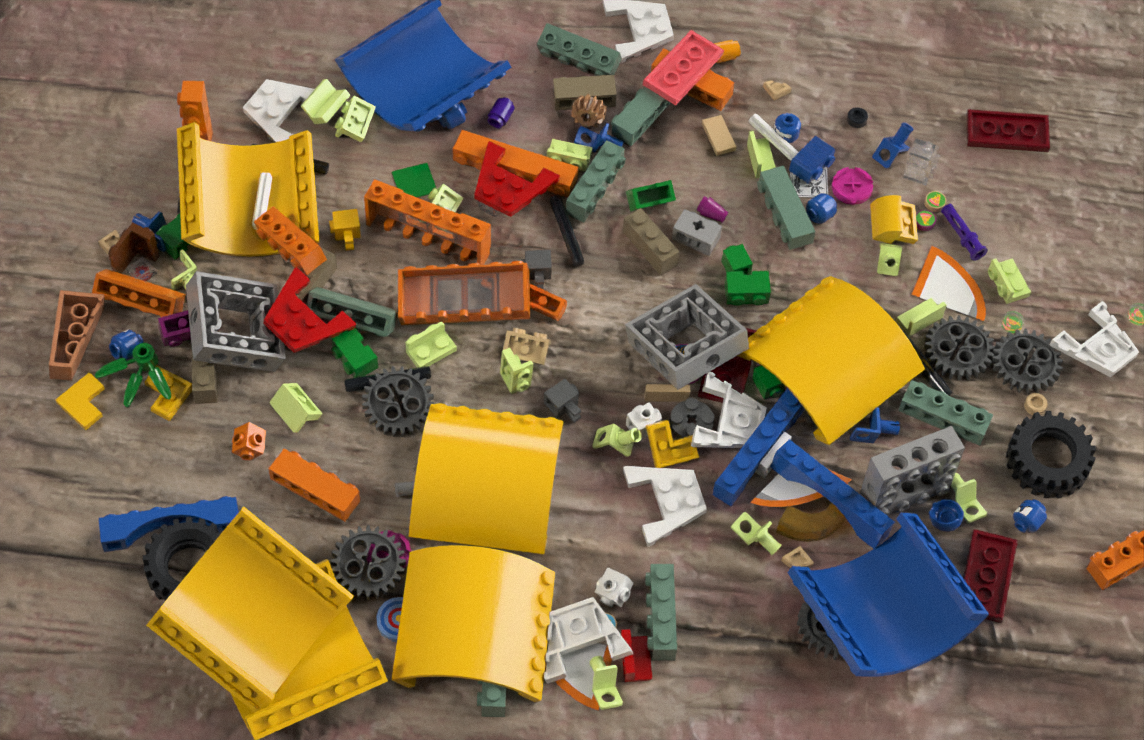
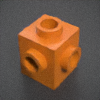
M250 422L235 428L232 438V453L248 461L262 455L265 449L266 430Z

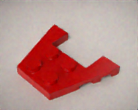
M489 141L474 194L475 200L512 217L530 204L531 200L537 195H542L546 192L549 186L559 182L560 175L544 167L533 183L498 167V163L505 155V148Z
M297 267L292 271L263 322L293 353L316 345L326 338L336 337L341 332L351 331L356 328V323L344 311H341L326 324L296 296L310 283V279Z

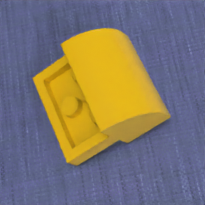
M898 195L883 196L870 204L873 240L892 244L895 240L910 244L918 241L915 205L901 202V196Z

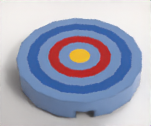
M403 597L392 598L384 602L376 616L377 628L381 635L396 643Z

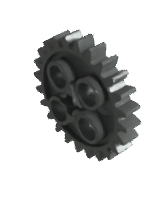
M960 315L957 316L956 320L952 316H949L948 321L941 318L939 324L935 322L933 328H929L925 337V357H930V364H936L935 370L942 369V376L950 373L949 377L952 379L954 375H957L959 381H961L964 375L967 380H970L971 374L977 378L980 372L984 374L986 368L990 367L994 356L992 352L995 349V346L992 345L994 339L988 338L990 331L983 332L984 325L977 327V320L970 323L969 317H966L963 321ZM966 334L969 335L966 338L964 345L960 347L955 359L953 361H950V359L954 355L955 350H957L960 346L964 336Z
M1016 329L1014 335L1008 332L1006 337L1002 336L995 345V349L992 352L994 356L991 360V363L995 364L993 371H999L997 378H1004L1002 384L1010 383L1011 390L1015 386L1018 387V393H1021L1022 389H1026L1027 394H1030L1031 389L1035 393H1039L1040 388L1046 391L1048 386L1052 387L1062 371L1063 359L1059 358L1061 352L1055 351L1056 349L1049 345L1051 338L1044 340L1043 333L1038 337L1036 336V330H1033L1032 334H1028L1027 329H1024L1023 334ZM1032 348H1035L1036 350L1032 358L1027 363L1023 373L1019 375L1018 372L1023 363H1025Z
M392 366L390 373L385 368L383 369V376L375 373L376 381L369 379L371 387L365 386L364 391L367 394L362 395V400L366 401L362 403V409H368L364 412L365 417H371L369 424L376 423L377 431L383 427L384 435L389 430L392 431L393 437H395L397 431H400L401 436L404 437L405 430H408L411 435L413 434V427L420 430V422L425 424L427 419L425 416L428 415L430 405L434 404L431 402L434 399V395L429 393L431 386H425L427 379L419 380V372L413 376L412 368L407 373L404 372L403 366H401L399 372H396L395 367ZM405 384L409 386V389L401 391L398 387ZM389 385H393L398 401H402V410L407 418H403L398 402H394V393ZM380 393H387L389 397L380 399L378 395ZM413 403L418 408L416 410H409L407 406ZM389 412H395L398 414V416L393 419L388 418L386 415Z
M367 525L366 531H362L361 527L358 526V533L356 534L350 529L349 538L342 535L341 540L343 544L336 542L335 547L338 550H332V556L335 558L331 559L330 562L331 565L336 566L332 568L333 573L338 574L335 577L336 581H343L341 586L344 588L349 587L348 591L351 594L356 591L357 599L361 597L362 593L365 594L367 600H369L370 594H374L376 599H378L380 591L387 595V587L394 590L395 584L393 581L400 583L401 577L398 574H404L405 571L404 568L400 567L406 564V560L401 559L405 555L403 550H399L401 543L394 544L395 535L388 538V530H385L382 534L379 533V526L374 531H371L370 525ZM375 544L372 552V562L369 563L365 581H362L361 577L365 570V562L368 559L370 546ZM358 545H363L366 550L359 553L354 548ZM379 551H385L388 553V556L386 558H379L376 554ZM356 566L360 571L356 574H351L348 572V569ZM374 572H379L382 574V578L374 580L370 575Z
M803 602L797 616V625L800 626L798 634H804L802 642H810L808 649L816 647L815 654L818 655L822 651L824 652V658L832 654L833 659L836 660L838 655H840L838 648L833 641L829 640L826 630L816 619L810 606Z

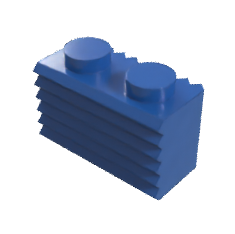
M814 136L792 158L789 171L802 179L803 182L805 181L809 184L813 179L817 180L821 176L826 166L829 168L833 164L836 149L819 137Z

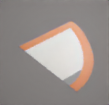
M931 246L912 295L925 300L932 298L938 305L945 302L946 308L984 321L986 316L985 302L975 280L950 255Z
M831 471L846 484H848L852 480L841 474ZM778 474L750 503L765 507H788L811 502L824 496L806 485L787 481Z
M596 643L562 655L567 677L554 682L576 701L599 711V705L592 692L594 672L589 663L593 657L602 656L606 666H611L612 658L608 645Z

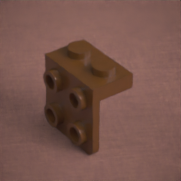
M132 222L128 229L126 228L122 232L119 241L109 249L108 255L112 270L121 274L137 253L154 262L159 258L160 254L154 232L148 227L143 228Z

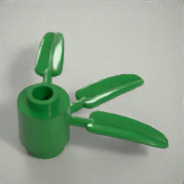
M140 343L133 349V359L128 361L125 358L117 359L101 367L95 373L96 378H102L124 370L129 364L136 362L139 370L137 374L133 373L129 379L124 395V406L127 408L133 402L143 380L142 371H149L148 375L164 398L171 399V391L161 370L156 367L159 361L154 348L148 343Z

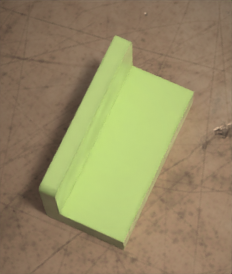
M323 79L302 103L301 108L314 124H324L332 118L349 98L350 94L346 89L336 90L328 79Z
M749 131L747 147L755 178H760V172L776 167L769 141L766 138L756 139L754 131Z
M930 298L898 316L896 322L910 337L943 318L947 305L945 302L937 305Z
M297 383L282 384L270 401V405L294 433L299 432L306 421L318 420L322 415V412Z

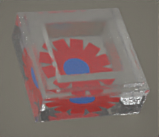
M144 256L126 268L131 277L143 281H148L157 274L156 269Z

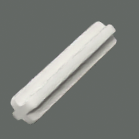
M757 114L751 116L748 122L789 160H792L799 153Z
M270 173L260 174L252 226L255 230L258 229L254 221L267 211L272 182Z

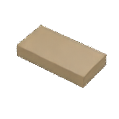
M722 115L702 120V126L716 156L736 151V145Z
M647 384L645 388V401L682 402L686 401L690 396V385H686L679 390L672 384Z

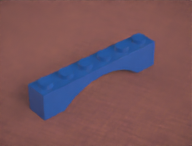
M788 388L714 484L713 496L730 507L743 492L769 450L780 436L794 425L804 411L803 405Z
M789 439L776 451L770 467L787 481L806 485L826 497L846 517L856 535L869 546L876 549L889 536L895 521Z
M225 496L218 500H200L192 504L179 503L173 507H154L147 511L134 510L127 514H109L98 518L104 552L128 549L145 534L161 528L160 526L164 524L166 526L174 525V519H178L179 523H185L186 517H192V521L198 523L200 518L205 519L206 525L210 526L214 523L217 525L219 532L224 531L239 513L236 497Z

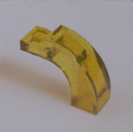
M833 503L826 510L814 514L805 513L792 506H788L778 522L776 533L795 541H819L834 534L844 523L845 516Z

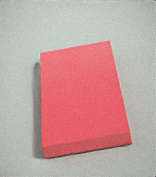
M690 30L643 80V86L676 106L723 55L724 50Z

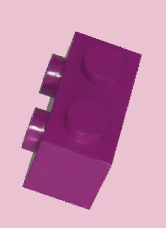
M188 310L158 318V328L164 347L169 345L170 347H176L181 345L183 341L191 340Z

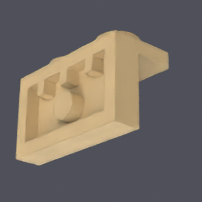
M513 328V331L507 330L503 350L510 348L513 354H517L521 361H532V363L545 365L548 348L551 344V340L546 339V334L534 332V336L525 334L526 330Z

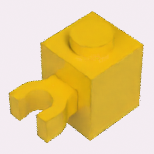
M358 209L332 212L333 220H329L330 233H335L336 241H345L346 251L354 250L353 239L361 238Z

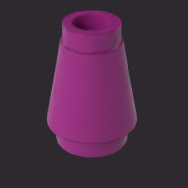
M706 196L703 197L696 211L700 212V215L722 223L729 213L711 197L707 198Z

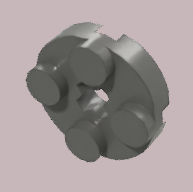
M688 398L686 401L678 403L671 412V431L679 439L693 435L697 425L710 430L713 428L714 414L706 404L697 401L695 398ZM688 418H695L696 424H688Z

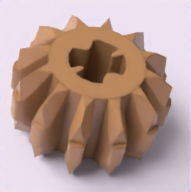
M587 94L584 97L580 95L572 105L571 117L575 118V123H581V126L585 125L589 129L593 126L598 128L600 123L605 120L607 106L603 105V100H597V96L591 97Z

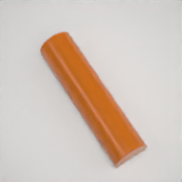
M483 279L481 286L491 290V279ZM530 284V309L559 321L566 310L567 300Z

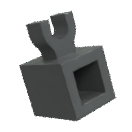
M551 250L525 251V259H521V261L528 264L529 280H535V286L544 290V280L551 279L552 274Z
M563 379L544 392V404L557 418L567 413L573 423L581 419L579 415L581 409L577 406L579 391L574 384H570L566 379Z

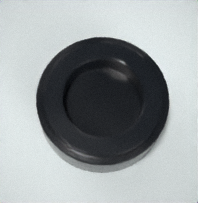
M855 107L848 112L847 122L850 126L862 128L866 125L868 113L864 109Z

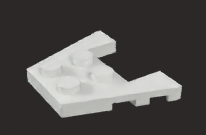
M603 0L606 17L627 14L634 42L615 45V50L621 54L622 60L620 64L626 62L627 58L632 56L635 58L641 55V52L647 49L653 50L673 41L674 34L665 4L633 0Z
M266 79L243 106V111L274 143L287 140L293 134L279 128V126L300 101L304 102L315 89Z
M1102 301L1091 309L1088 315L1103 329L1082 345L1063 331L1053 338L1049 345L1089 367L1112 377L1136 358L1139 351L1125 331L1121 332L1116 324V318L1114 315L1110 316L1106 310L1107 305Z
M710 371L705 375L702 391L724 398L718 430L716 432L697 425L694 429L691 446L742 448L765 418L767 408L745 393L740 394L732 389L731 384L726 381H720L714 377L716 374Z
M635 466L623 467L628 488L651 483L663 518L662 521L642 525L647 547L654 545L657 540L667 537L675 529L687 525L706 513L707 508L694 470Z
M594 597L549 613L548 652L546 653L545 660L547 665L546 672H544V679L547 684L567 677L562 655L606 640L613 661L633 654L630 646Z

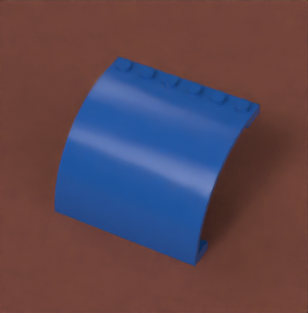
M427 0L335 59L340 70L361 99L374 105V112L381 119L400 130L415 132L423 130L426 127V123L440 119L443 112L458 107V102L472 98L475 95V91L490 86V81L502 78L506 75V71L512 68L508 60L492 63L473 52L455 34L439 12L438 8L442 6L440 0Z
M901 512L896 518L901 528L877 546L876 549L852 561L821 570H810L809 567L792 566L787 572L793 580V584L803 595L804 601L810 606L816 619L822 624L827 636L832 639L838 648L839 654L843 656L855 676H887L918 667L954 647L974 631L989 615L917 514Z

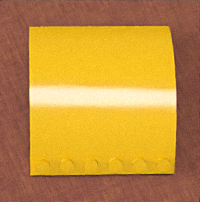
M195 122L177 128L182 240L197 248L223 255L253 257L279 254L278 250L274 251L269 246L267 240L262 241L252 226L260 174L270 173L272 182L267 211L274 206L311 239L319 243L312 136L308 130L291 135L287 140L275 143L239 146L201 139L199 125Z
M832 276L824 278L820 284L808 290L803 297L791 303L786 310L775 315L765 326L758 328L757 332L748 338L749 349L737 355L749 361L751 359L774 374L794 394L818 427L813 432L816 440L827 445L833 443L925 370L913 345L891 316L866 293L850 283Z
M443 403L431 404L418 456L408 537L544 554L563 421L553 417L539 418L529 414L523 416L515 415L511 412H492L488 409H469L466 406L452 407Z
M243 507L146 626L252 711L257 712L266 708L275 697L274 694L323 631L352 600L354 595Z
M448 545L411 551L409 553L391 680L411 688L415 686L416 678L418 677L465 678L512 689L518 692V695L533 702L542 701L548 645V625L550 623L549 613L552 608L555 572L525 557L491 548Z
M325 559L315 564L336 581L329 560ZM345 606L287 676L274 694V699L266 708L254 712L234 695L231 694L253 739L258 740L388 682L380 660L372 658L347 606Z

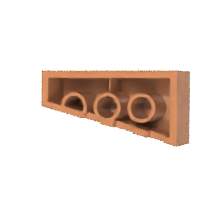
M60 290L49 361L50 379L73 380L104 311V294Z

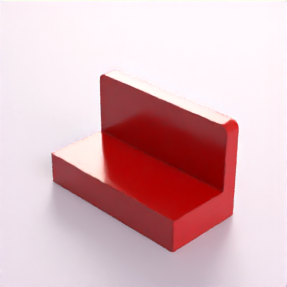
M630 629L621 630V636L633 651L632 655L622 658L624 682L652 680L650 650L647 648L648 636L631 637Z

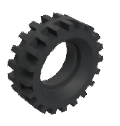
M1046 411L1044 416H1040L1039 412L1033 414L1032 419L1025 417L1021 425L1018 424L1008 444L1006 458H1009L1007 468L1013 469L1012 478L1014 480L1019 478L1022 481L1020 484L1021 488L1024 489L1026 486L1032 488L1031 494L1035 496L1037 491L1044 493L1043 498L1048 499L1050 494H1055L1057 499L1062 498L1065 492L1068 495L1073 494L1075 489H1080L1085 480H1087L1096 457H1093L1096 446H1091L1092 435H1085L1086 427L1083 424L1079 427L1074 424L1076 421L1074 417H1071L1070 420L1063 418L1064 413L1059 412L1058 416H1052L1051 411ZM1041 437L1056 438L1068 446L1072 456L1071 462L1063 468L1044 466L1035 459L1031 446L1035 440Z
M186 517L185 523H179L178 519H174L173 526L168 528L164 524L160 526L162 532L159 535L155 532L151 535L152 543H146L145 545L146 555H143V563L149 587L151 590H154L159 600L163 598L166 601L181 583L175 580L168 572V562L171 557L178 551L186 548H198L206 552L223 532H219L217 525L214 523L208 526L205 519L202 518L199 519L198 523L193 522L192 517Z

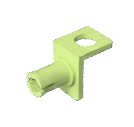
M879 243L880 254L877 273L897 276L902 247L900 245Z
M183 249L180 251V259L188 270L171 280L172 290H176L180 286L186 289V284L197 271V266Z
M613 423L597 429L592 447L597 449L610 445L628 457L631 455L633 444L639 442L642 435L637 428L624 431ZM606 432L605 438L600 441V437Z
M955 473L951 487L955 491V502L964 511L965 521L971 523L986 517L987 512L976 499L977 481L972 479L964 482L961 476ZM972 507L976 508L979 512L975 515H969L966 513V509Z
M744 512L731 525V529L748 545L758 541L771 555L782 546L767 532L772 524L770 521L761 527L749 514ZM742 521L750 523L751 531L749 533L741 531L740 523Z
M602 656L593 657L589 663L594 672L592 692L600 709L604 710L622 706L623 701L615 686L617 666H606ZM610 694L614 696L615 700L605 702L602 696Z

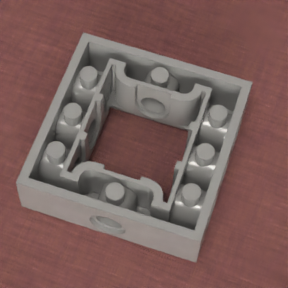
M197 271L186 284L193 360L275 372L286 359L284 343L263 322L278 297L277 284ZM218 309L248 313L251 336L235 335L234 332H230V334L217 332L222 325Z
M697 284L625 324L628 343L677 390L749 349L747 329ZM694 324L706 336L693 344H688L684 348L683 355L676 348L673 342L670 343L667 339Z
M950 426L871 457L860 495L887 516L897 510L902 512L912 504H922L932 496H942L950 489L965 447L953 427ZM913 458H917L921 460V462H917ZM893 466H897L901 470H896ZM922 482H928L930 485H925ZM903 489H906L911 493H905Z

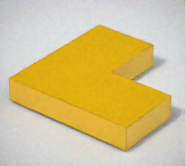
M156 365L167 381L171 391V399H166L160 394L150 409L151 412L170 421L192 392V383ZM148 376L144 381L145 386L159 392L150 376Z
M89 372L55 399V401L83 429L87 430L103 417L102 413L90 401L105 390V388Z
M668 420L646 425L655 468H664L699 458L697 447L691 446L693 435L673 440Z

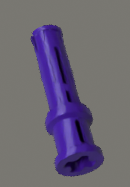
M952 204L945 205L941 209V213L944 214L960 237L961 246L968 250L972 261L981 259L986 255L988 249L979 242L978 235L970 231L954 209V206Z

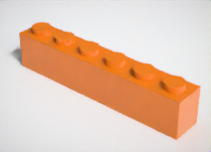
M461 130L453 147V161L461 165L475 167L481 171L488 142L491 141L505 148V155L497 165L500 168L531 183L534 182L543 167L560 175L559 182L547 188V191L556 195L569 197L578 180L579 167L465 130Z

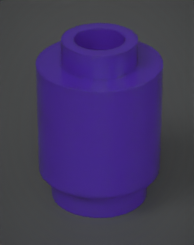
M506 97L498 98L488 113V123L497 129L505 126L515 110L513 102Z

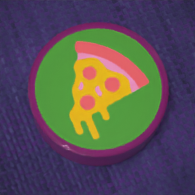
M929 210L917 212L916 224L919 230L930 231L934 228L936 222L934 213Z

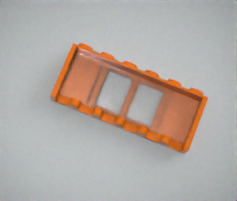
M375 179L364 196L367 226H371L375 217L379 214L387 217L384 222L385 231H391L396 221L405 224L406 226L403 229V237L405 239H409L414 230L418 229L425 232L422 237V245L429 246L435 236L444 240L441 245V252L444 254L450 251L453 244L463 247L460 253L462 261H467L472 251L477 252V263L484 265L490 255L491 224L463 213L458 214Z
M513 261L510 264L492 262L489 265L471 263L468 266L449 264L447 267L428 265L425 268L408 266L404 269H398V319L400 324L418 325L438 324L439 322L458 323L530 319L528 264L522 261Z

